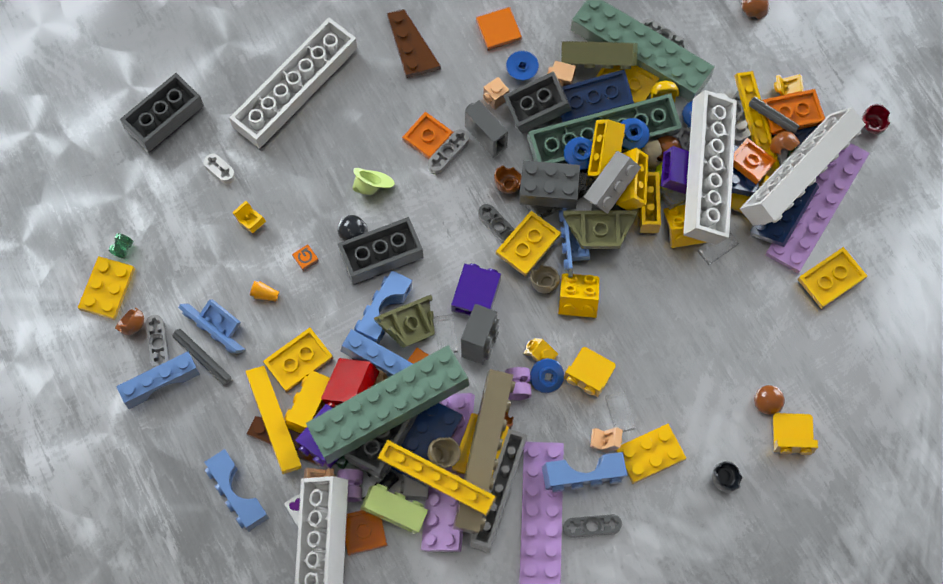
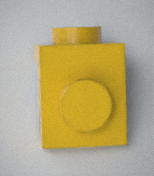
M798 74L782 78L780 75H777L776 82H774L776 93L783 96L804 91L802 76Z
M247 201L243 202L233 211V215L239 224L252 234L266 222L264 217L253 210Z
M537 338L530 340L526 345V350L523 352L526 356H531L536 362L542 359L554 360L558 355L545 340Z

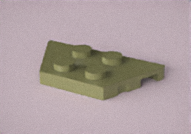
M563 211V217L581 249H620L637 216V211H609L608 214L603 211Z
M432 295L375 317L374 320L402 348L426 339L435 334L433 325L434 314L433 311H430V301L433 300Z

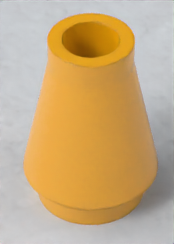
M254 281L250 296H253L254 299L276 302L280 291L271 288L261 281Z

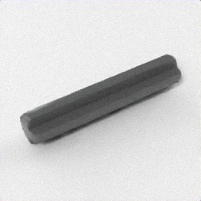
M757 97L751 99L749 103L751 108L793 134L799 129V124Z

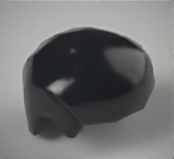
M348 215L340 220L337 231L339 237L346 241L367 233L368 228L359 216Z
M724 461L714 467L712 480L719 490L730 492L741 487L740 482L743 476L733 462Z

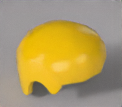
M667 80L657 82L651 89V98L671 93L675 103L676 96H679L678 86L674 82Z

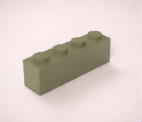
M562 41L561 62L578 67V64H585L584 68H595V65H602V68L613 69V65H620V69H631V66L637 65L638 43Z

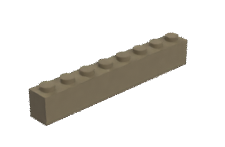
M492 369L488 371L464 475V480L487 492L492 490L494 485V478H491L493 470L496 471L499 459L496 458L497 451L501 450L503 443L500 435L501 431L504 432L506 428L505 412H509L511 400H508L509 394L513 393L515 381H512L513 374ZM459 502L453 529L477 535L480 530L484 529L486 518H483L482 513Z

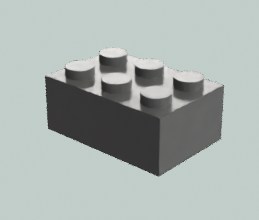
M554 71L504 95L515 124L521 133L572 110Z
M523 160L519 204L576 209L580 165Z
M477 304L474 305L461 337V357L482 365L485 359L489 360L492 352V342H496L499 334L498 324L500 319H497V311Z

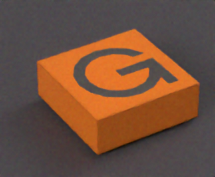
M308 244L292 254L302 271L319 261Z

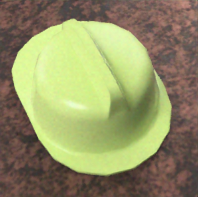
M360 168L353 170L356 176L352 189L355 192L373 195L379 188H391L395 184L394 180L384 173Z

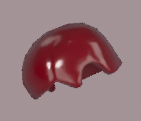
M873 104L863 113L862 120L866 124L864 128L869 133H883L890 125V112L884 105Z

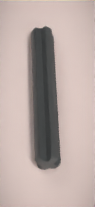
M176 329L172 337L222 385H227L231 381V376L183 330Z

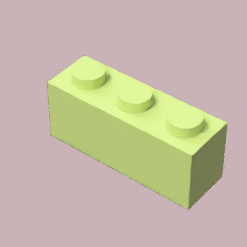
M381 484L369 487L361 505V510L413 534L420 531L428 512L427 509L423 508L424 505L422 503L405 500L406 496L397 492L394 494L387 491L388 488Z

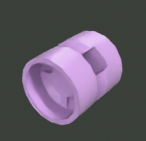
M526 367L506 369L505 373L513 374L512 381H515L514 391L509 394L508 400L517 401L531 398V385L528 384L530 382V369Z
M356 469L338 470L337 477L348 479L347 502L362 501V488L360 485L363 484V471Z

